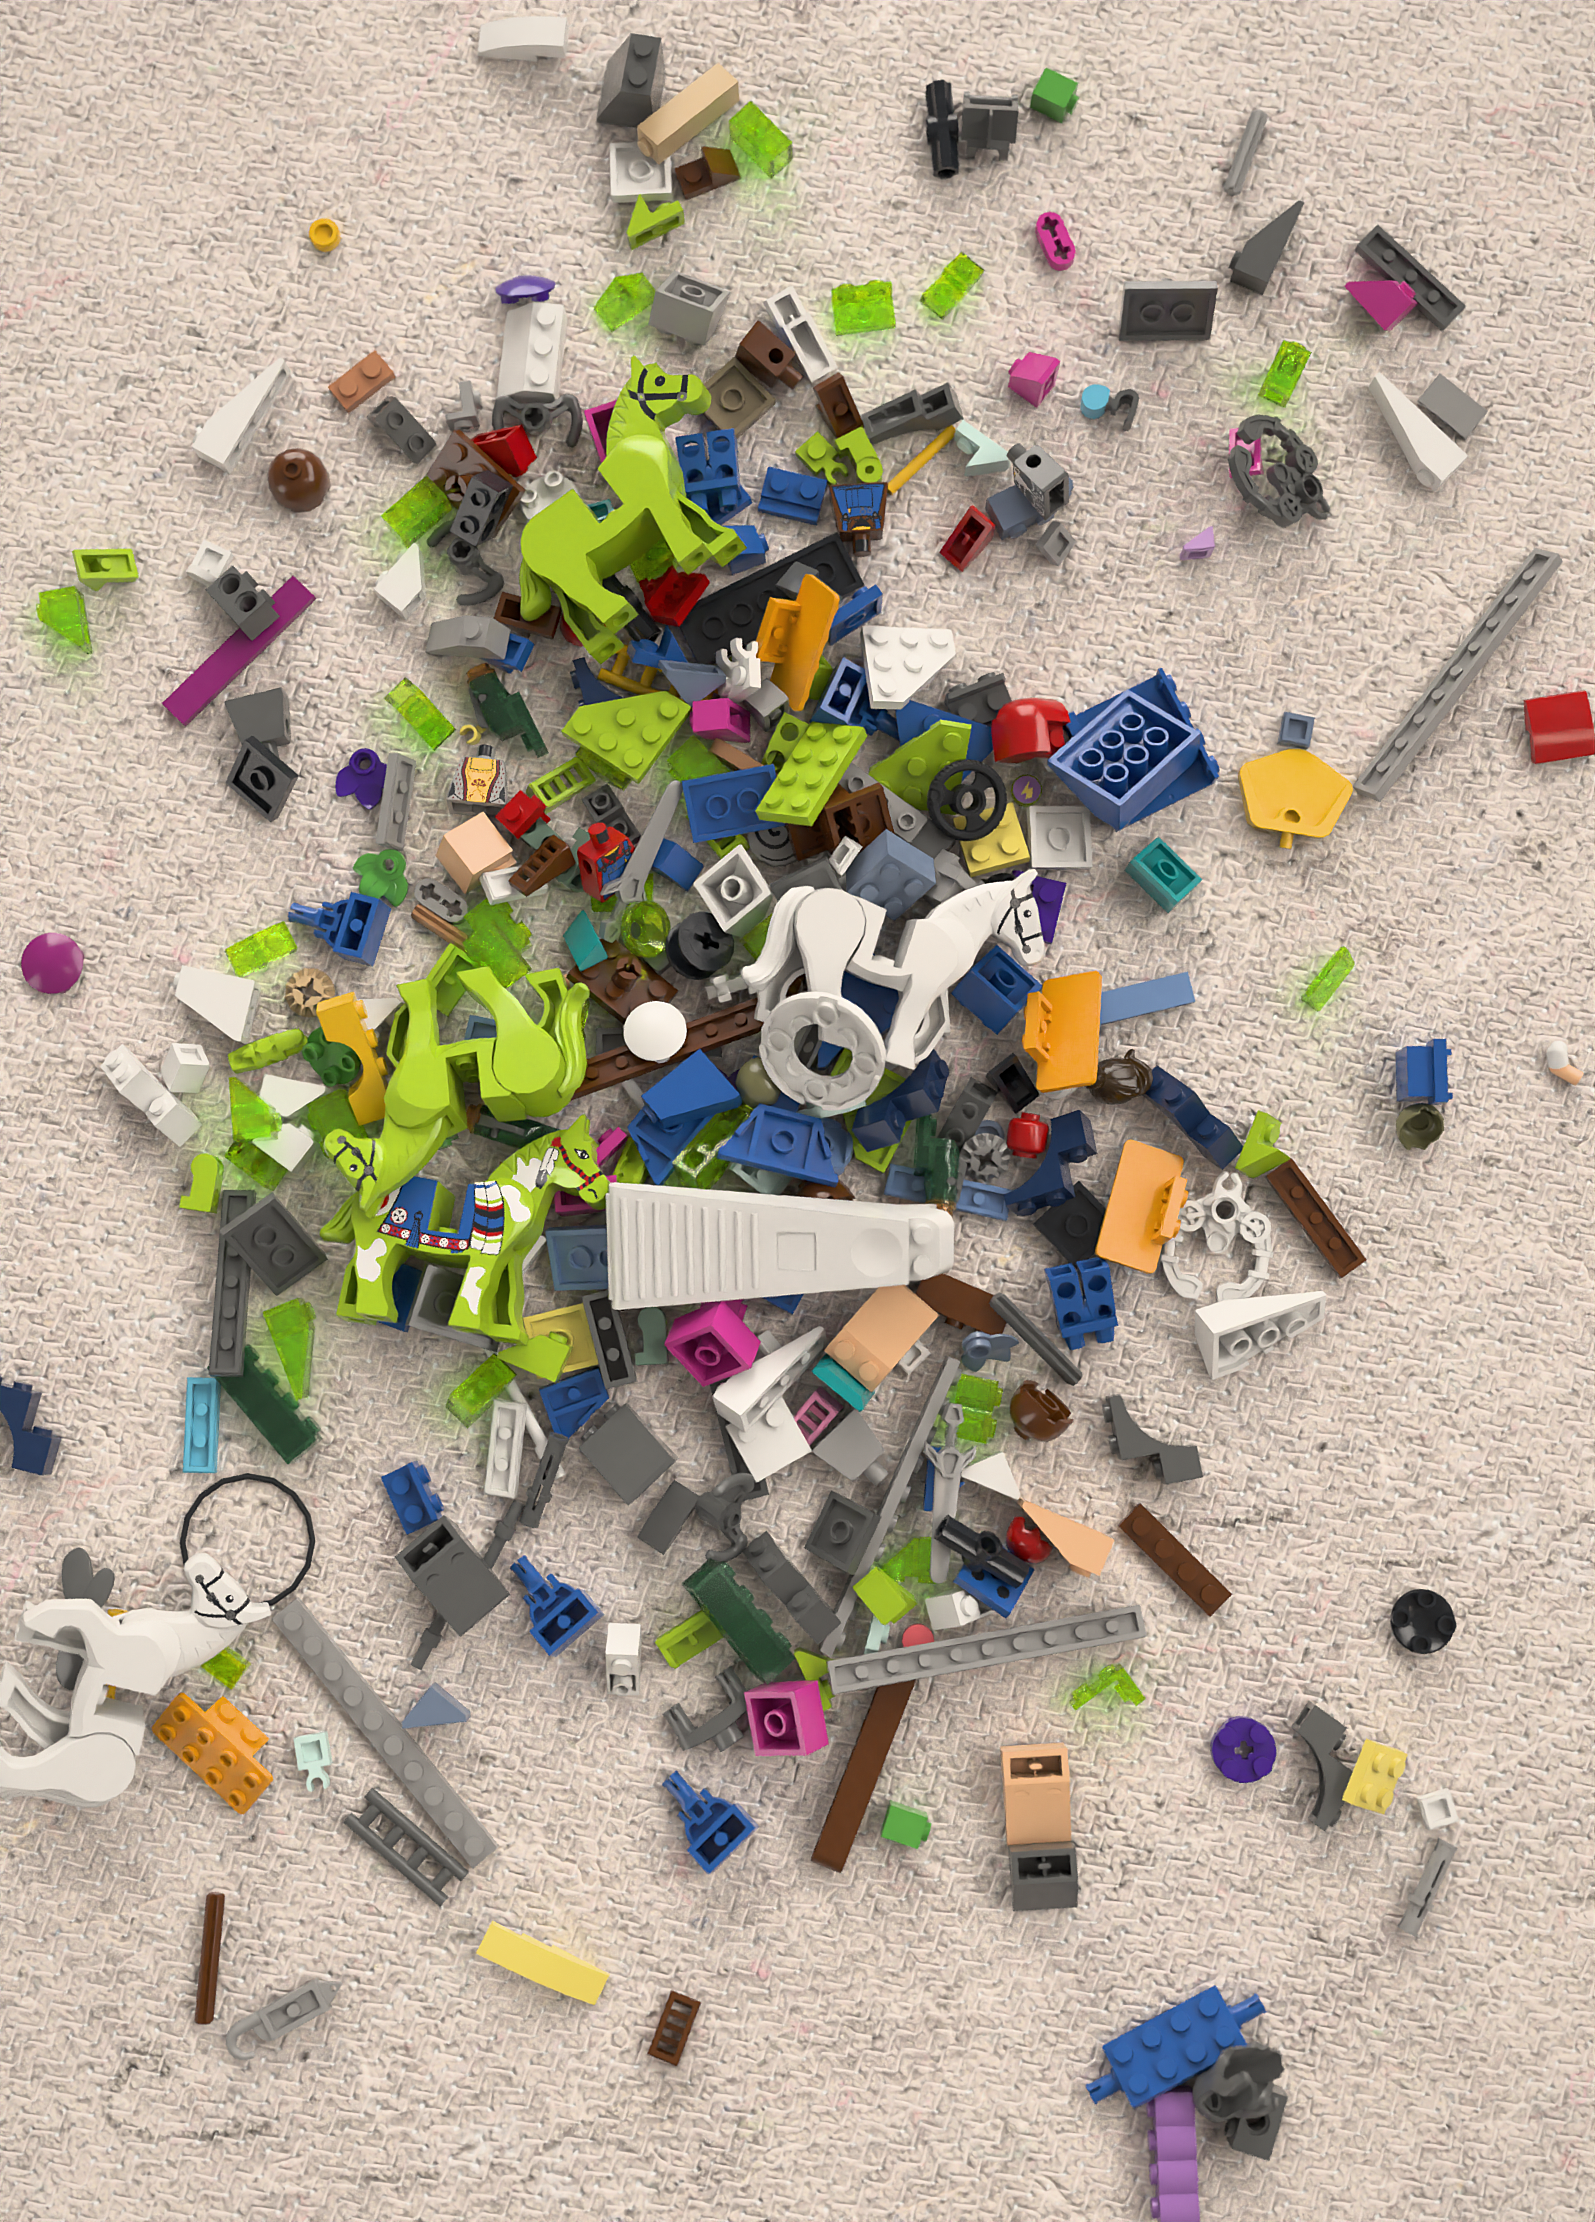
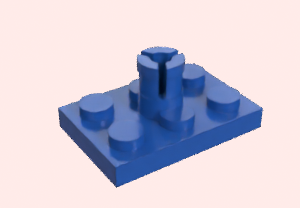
M774 764L682 781L693 843L785 826V823L759 820L755 812L776 779Z

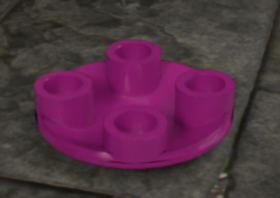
M52 932L39 935L26 946L21 958L23 976L27 983L39 992L46 994L66 993L77 982L82 973L84 953L74 940L64 934Z

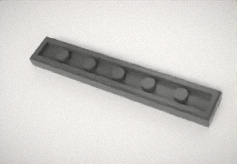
M223 1190L220 1229L256 1204L255 1190ZM221 1232L219 1234L209 1375L211 1377H243L251 1267L226 1241Z

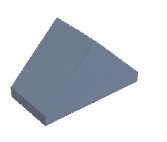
M659 660L658 666L686 704L693 707V701H701L726 681V675L717 665Z
M435 1682L402 1721V1729L466 1722L471 1717L470 1710Z

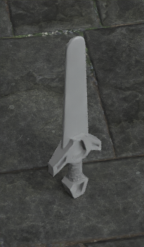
M673 780L667 785L622 876L605 883L600 892V895L615 892L616 897H618L617 904H615L616 907H613L614 910L612 909V915L609 916L608 920H602L598 937L613 943L622 932L619 921L621 922L620 918H623L621 916H624L625 907H628L629 903L635 902L640 914L644 915L648 903L643 886L683 792V786L680 781Z
M947 1403L941 1417L947 1425L945 1427L947 1429L945 1432L947 1433H945L946 1439L944 1441L946 1443H944V1448L936 1452L926 1441L924 1442V1454L935 1467L930 1578L937 1584L943 1583L947 1579L951 1549L934 1539V1534L947 1514L955 1519L961 1471L976 1456L975 1445L962 1454L956 1450L957 1444L955 1442H957L956 1436H958L956 1434L958 1431L956 1430H958L957 1426L964 1421L961 1404Z

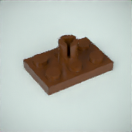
M460 429L454 430L425 475L424 480L457 510H459L472 476L489 470L511 483L513 488L492 538H495L526 490Z
M602 938L600 939L608 958L583 971H580L576 964L566 977L574 985L576 983H583L588 986L589 997L623 1025H625L629 1014L638 1006L654 1001L669 1004L679 991L662 976L657 975L652 968L616 939L613 943Z

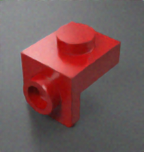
M521 790L495 816L517 839L539 817L546 824L551 820L543 812L547 806L535 794L529 798Z

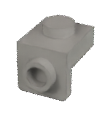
M471 380L458 382L463 411L445 415L450 431L460 429L465 433L471 431L474 427H480L478 410L483 409L480 391H474Z

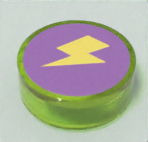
M1029 774L1017 777L1011 787L1013 801L1022 807L1035 805L1042 794L1040 781L1035 776Z

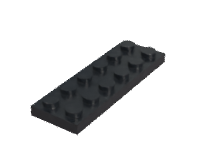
M838 532L698 600L679 626L697 664L712 665L716 663V652L721 648L727 649V657L732 655L730 642L735 638L742 639L743 649L750 642L756 641L769 598L794 601L776 587V584L795 561L818 570L819 579L837 592L843 599L865 587Z

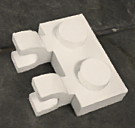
M735 638L730 642V649L733 655L732 662L727 657V649L722 648L716 652V662L726 675L725 683L718 687L720 698H729L736 704H739L761 688L760 658H756L758 642H750L746 647L747 651H745L742 647V639Z
M753 964L739 968L740 973L728 976L727 972L710 976V981L704 983L708 998L718 997L721 1003L732 1000L730 995L732 992L748 988L750 994L756 993L757 990L748 986L741 976L742 969Z

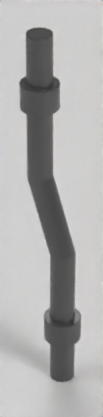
M513 1501L503 1522L499 1521L493 1532L495 1537L483 1558L491 1570L506 1541H510L516 1531L514 1526L525 1507L519 1501ZM437 1612L430 1627L425 1628L420 1638L422 1643L411 1662V1665L417 1669L422 1670L432 1649L437 1648L443 1637L441 1632L447 1621L439 1612Z

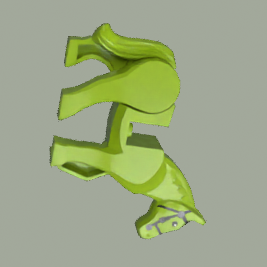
M490 966L456 972L459 981L469 995L493 1016L496 1024L497 1038H477L440 1045L436 1005L437 990L429 979H422L396 985L405 1003L394 1015L386 1055L394 1064L396 1070L388 1083L384 1096L385 1120L381 1137L378 1139H360L353 1137L345 1130L335 1129L326 1136L323 1146L326 1154L346 1180L362 1195L359 1210L366 1212L365 1216L373 1219L379 1212L385 1197L420 1172L432 1159L446 1138L468 1128L463 1082H480L481 1098L498 1122L526 1120L527 1115L531 1117H548L560 1112L569 1104L575 1090L581 1086L587 1067L585 1043L581 1030V1014L584 1002L590 996L588 986L583 983H576L568 990L566 979L560 968L525 974L532 989L544 1001V1013L541 1021L536 1025L519 1001L499 983Z

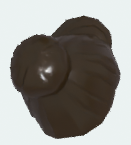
M1130 1049L1124 1058H1110L1099 1062L1096 1082L1085 1087L1089 1089L1091 1095L1098 1102L1111 1105L1124 1104L1132 1098L1147 1092L1153 1081L1152 1069L1145 1062L1135 1058V1050Z

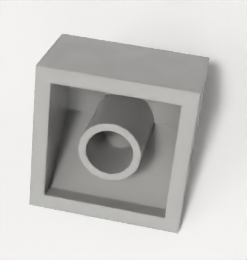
M674 270L655 292L648 325L656 327L663 334H674L685 338V341L692 345L705 346L714 335L730 291Z

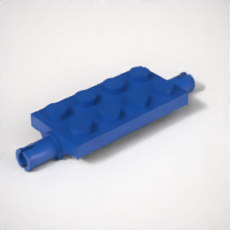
M1214 1985L1102 2045L1112 2068H1110V2073L1085 2085L1094 2104L1096 2105L1099 2101L1121 2091L1122 2093L1125 2092L1132 2108L1136 2109L1210 2069L1215 2065L1221 2051L1237 2045L1246 2046L1247 2042L1240 2031L1242 2029L1241 2025L1266 2013L1259 1996L1255 1993L1253 1996L1231 2007L1230 2004L1226 2005L1217 1986Z

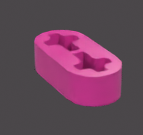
M1054 212L1043 213L1037 219L1035 229L1037 240L1051 268L1058 271L1067 270L1074 262L1075 246L1062 218ZM1045 223H1048L1050 227L1055 226L1054 238H1052L1049 230H1044ZM1057 245L1062 253L1067 252L1066 260H1062L1060 256L1055 257Z

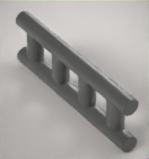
M372 1787L364 1797L371 1805L360 1818L351 1812L343 1823L440 1907L448 1898L441 1891L453 1875L459 1881H462L469 1871ZM380 1813L395 1824L384 1839L380 1838L369 1828ZM404 1834L408 1835L419 1845L408 1860L393 1849ZM428 1855H431L443 1866V1869L432 1882L417 1870Z

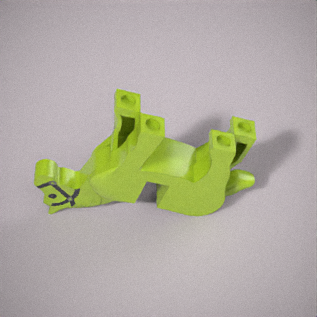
M633 355L631 357V378L621 390L609 422L606 442L607 457L597 468L623 502V505L611 511L606 516V519L601 522L575 490L571 489L532 517L522 532L521 552L523 559L519 572L521 616L526 621H533L549 610L551 607V589L560 600L564 620L588 653L600 665L625 646L615 633L639 615L623 596L604 589L602 579L632 564L651 549L663 536L678 564L688 575L709 558L721 567H724L747 548L733 529L717 524L704 509L686 498L682 469L665 436V429L680 421L685 414L700 415L709 409L711 394L698 376L693 374L670 375L665 373L657 363L644 366Z

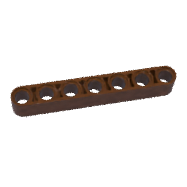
M916 1680L878 1686L876 1688L815 1845L811 1862L841 1874Z

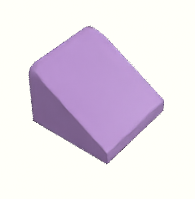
M1212 526L1205 529L1183 546L1179 555L1180 560L1202 559L1211 556L1215 548Z

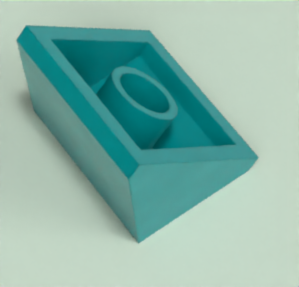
M1159 836L1137 854L1124 870L1168 914L1203 880Z

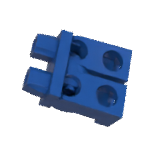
M734 428L706 432L710 464L707 461V446L703 433L675 437L679 465L683 472L686 498L704 509L707 514H709L708 503L719 501L721 512H736L738 498H742L738 465V443ZM718 439H726V440H727V441L715 442V441H717ZM690 443H695V444H697V445H694V446H687V447H685L687 444H690Z
M1099 1257L1076 1262L1077 1272L1072 1263L1044 1269L1057 1328L1062 1338L1065 1339L1069 1350L1083 1348L1085 1346L1083 1334L1093 1331L1097 1343L1114 1341V1327L1118 1326L1110 1268L1107 1261ZM1078 1275H1079V1278H1080V1283H1081V1288H1082V1294H1083V1295H1081V1290H1080Z

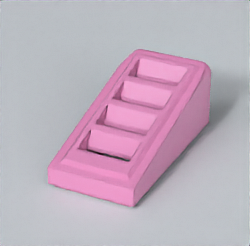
M819 1387L793 1416L796 1423L801 1419L814 1431L810 1434L797 1423L809 1447L843 1409V1406L822 1387ZM815 1401H817L818 1403H820V1404H821L826 1410H828L830 1413L827 1414L823 1409H821V1408L815 1403ZM808 1409L822 1420L821 1424L817 1423L806 1413Z

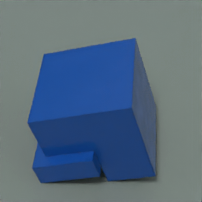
M1432 1039L1426 1042V1046H1406L1395 1052L1397 1102L1428 1101L1429 1105H1442L1453 1099V1093H1448L1447 1057L1451 1056L1452 1053L1451 1049H1447L1446 1039Z

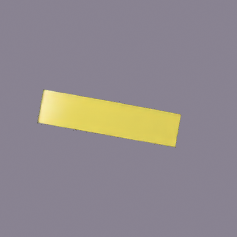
M494 1921L491 1922L476 1954L534 1982L592 2005L596 2004L610 1975L555 1945L549 1947L524 1933L519 1935Z

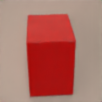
M972 505L939 553L963 572L991 542L996 525Z

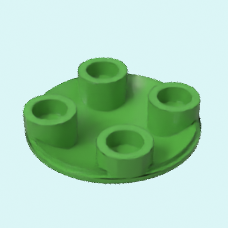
M322 1027L312 1031L306 1045L302 1048L303 1058L310 1062L314 1071L321 1077L322 1082L329 1087L337 1084H346L352 1081L359 1072L360 1057L345 1044L327 1041Z

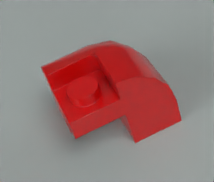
M1032 697L1017 699L1004 704L999 710L996 719L992 720L991 726L995 762L1019 764L1034 757L1050 758L1065 745L1063 725L1071 722L1064 705L1055 699Z

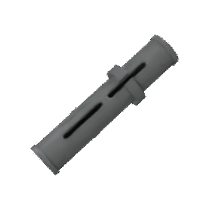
M555 1432L549 1434L533 1485L527 1489L526 1495L528 1499L519 1520L520 1523L527 1527L538 1528L545 1505L552 1498L550 1491L566 1444L569 1441V1438ZM552 1454H553V1459H552L550 1468H549V1470H548V1473H547V1475H546V1471H547V1468H548V1465H549L551 1456H552ZM541 1485H543L542 1491H541L540 1496H539L538 1501H537V1505H535L537 1496H538L539 1491H540V1489H541Z

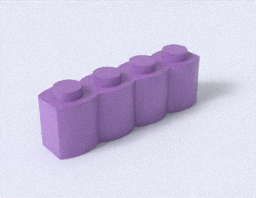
M1190 2085L1177 2086L1146 2103L1147 2117H1153V2130H1147L1149 2151H1154V2163L1149 2164V2180L1151 2185H1156V2197L1150 2198L1152 2219H1157V2222H1200L1195 2105L1193 2103V2090Z

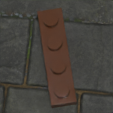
M1292 1158L1264 1176L1339 1279L1367 1260Z
M1138 1503L1117 1525L1209 1617L1232 1595L1141 1503Z

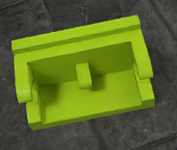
M452 943L447 946L426 977L437 990V1010L447 1017L466 991L459 981L456 972L482 967L476 959Z
M711 1604L656 1638L655 1644L670 1667L676 1669L729 1635Z

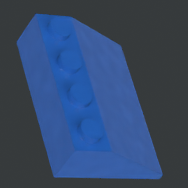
M1127 689L1047 760V765L1094 816L1120 831L1199 758L1201 733Z

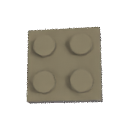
M735 357L704 383L711 394V405L702 414L717 430L734 428L737 439L776 404V399Z

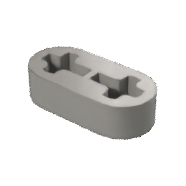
M425 878L417 883L414 895L420 904L452 925L462 924L468 919L470 908L461 896L432 878ZM434 886V892L440 897V900L437 902L431 897L424 900L423 889H431ZM446 901L453 906L461 903L459 908L462 914L460 916L454 914L452 917H449L451 912L443 905Z

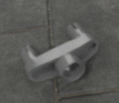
M732 1666L725 1669L724 1673L722 1672L715 1676V1679L718 1680L731 1700L729 1702L730 1706L700 1727H694L680 1703H677L670 1710L662 1714L678 1736L676 1741L683 1751L712 1739L719 1751L723 1752L744 1737L736 1721L747 1712L744 1692L748 1690Z

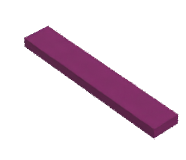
M294 575L271 596L276 602L271 607L280 616L253 641L239 627L162 702L185 727L316 600L315 596Z

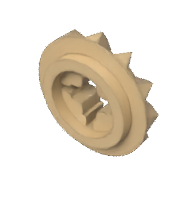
M303 968L297 973H293L288 983L285 984V999L290 1009L303 1017H317V1003L335 997V988L331 978L317 968ZM313 982V989L321 997L310 996L309 1000L305 1001V995L298 988H308Z

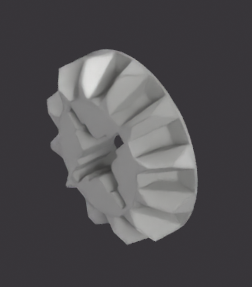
M989 1133L971 1137L963 1145L960 1152V1159L967 1163L966 1172L972 1179L978 1178L985 1182L993 1177L999 1178V1175L1008 1169V1163L1011 1159L1006 1142L1002 1138ZM991 1151V1160L994 1162L986 1161L980 1166L981 1162L978 1156H985Z

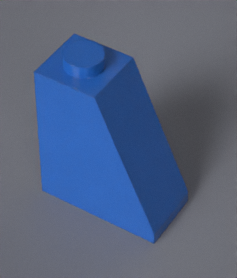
M701 1049L697 1050L641 1096L645 1105L642 1108L644 1114L653 1124L658 1121L664 1128L735 1109L742 1105L740 1094Z

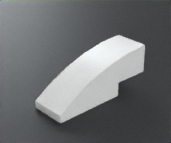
M527 16L481 24L478 56L536 62L538 56L566 58L569 36L567 17Z
M793 285L763 302L785 344L794 351V359L810 383L838 368L810 313L806 312Z

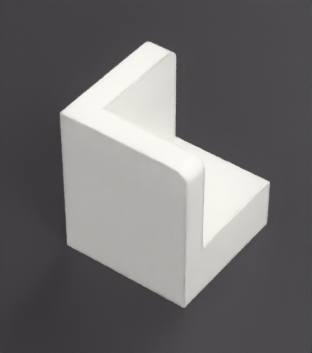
M172 1043L161 1068V1074L169 1092L198 1093L210 1064L201 1045Z

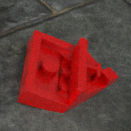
M674 565L669 566L665 573L656 579L652 578L649 581L648 578L638 581L645 598L644 603L653 620L677 627L682 624L710 584L705 574L690 573L688 575L683 571L678 573Z

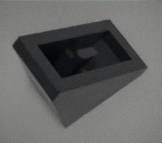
M1014 1053L1010 1054L986 1075L987 1080L1015 1114L1040 1096Z

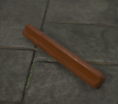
M220 1892L207 1894L205 1902L194 2019L196 2024L201 2025L211 2024L214 2020L225 1895Z

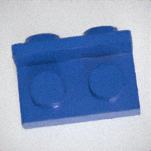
M413 1461L381 1477L406 1535L434 1523L442 1517L441 1512L444 1511L443 1503L437 1493L432 1494L428 1483L431 1482V1478L424 1464L419 1466L418 1461Z

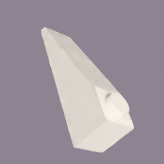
M279 357L207 420L203 428L197 430L193 438L192 448L199 458L228 474L232 473L291 373L284 359Z
M1378 372L1368 388L1412 470L1417 474V479L1424 486L1431 487L1436 491L1460 468L1468 455L1388 379Z
M821 1326L816 1327L754 1362L750 1369L735 1374L726 1382L720 1384L712 1396L717 1414L746 1433L824 1352L828 1346L825 1329Z

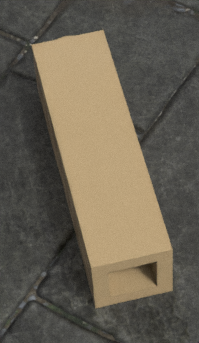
M719 63L714 65L637 126V144L641 152L646 157L651 156L658 164L662 163L739 102L738 80Z

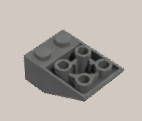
M445 1515L395 1556V1559L413 1583L460 1637L510 1595L459 1526Z

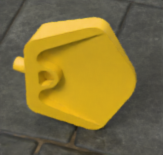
M1287 749L1248 762L1238 772V781L1247 823L1254 828L1281 832L1279 847L1285 849L1292 848L1294 835L1316 839L1329 835L1353 791L1349 780L1314 754L1302 749Z

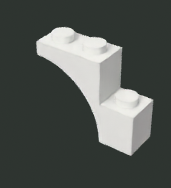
M123 1044L117 1050L107 1055L100 1067L116 1089L141 1109L153 1125L179 1147L202 1126V1123L195 1114L169 1092Z

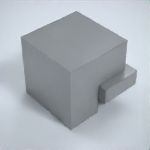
M944 849L934 859L936 884L922 896L933 908L962 891L985 884L981 879L970 877L969 873L958 863L960 858Z

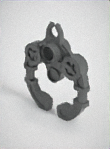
M1253 415L1240 422L1237 434L1244 443L1249 445L1261 438L1262 433H1266L1269 437L1277 436L1281 440L1280 446L1288 452L1285 456V464L1278 462L1266 471L1269 483L1279 493V497L1273 499L1270 495L1263 497L1258 492L1259 486L1254 483L1249 474L1252 465L1251 453L1240 445L1231 449L1228 457L1229 469L1238 490L1243 496V500L1247 504H1253L1258 509V513L1273 520L1281 528L1289 527L1298 522L1305 513L1310 514L1316 519L1326 520L1328 514L1325 512L1330 511V506L1323 497V487L1320 480L1313 475L1318 468V460L1311 447L1305 445L1296 435L1295 431L1292 429L1288 430L1282 425L1281 420L1277 416ZM1316 502L1321 505L1323 513L1318 511Z

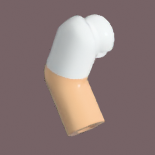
M1554 1041L1548 1047L1546 1054L1549 1070L1554 1075L1576 1086L1583 1072L1569 1065L1567 1045L1562 1041Z

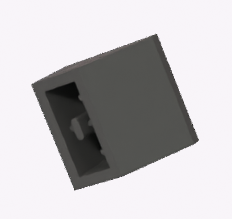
M1072 1840L1008 1845L1013 1911L1075 1908L1078 1906L1076 1847Z

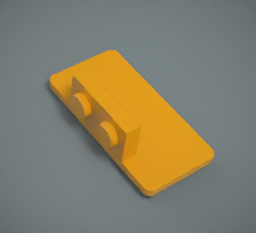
M811 574L804 575L796 601L769 598L756 638V642H758L756 658H760V661L775 663L770 681L787 695L789 707L794 711H802L805 702L809 698V690L814 675L819 668V661L824 646L828 641L834 616L839 608V595Z
M1098 971L1047 979L1043 983L1042 994L1037 991L1027 995V1006L1024 1008L1026 1025L1025 1034L1022 1036V1045L1024 1050L1038 1063L1036 1088L1041 1093L1093 1085L1097 1080L1102 975Z
M1131 1139L1123 1144L1095 1249L1097 1257L1146 1274L1155 1272L1162 1245L1175 1238L1178 1234L1181 1221L1177 1219L1179 1210L1185 1206L1188 1198V1191L1185 1190L1187 1179L1180 1177L1184 1164L1181 1156Z
M181 1692L172 1700L152 1726V1732L241 1815L245 1814L273 1781L272 1774L253 1758L269 1738L224 1696L204 1712L192 1699Z

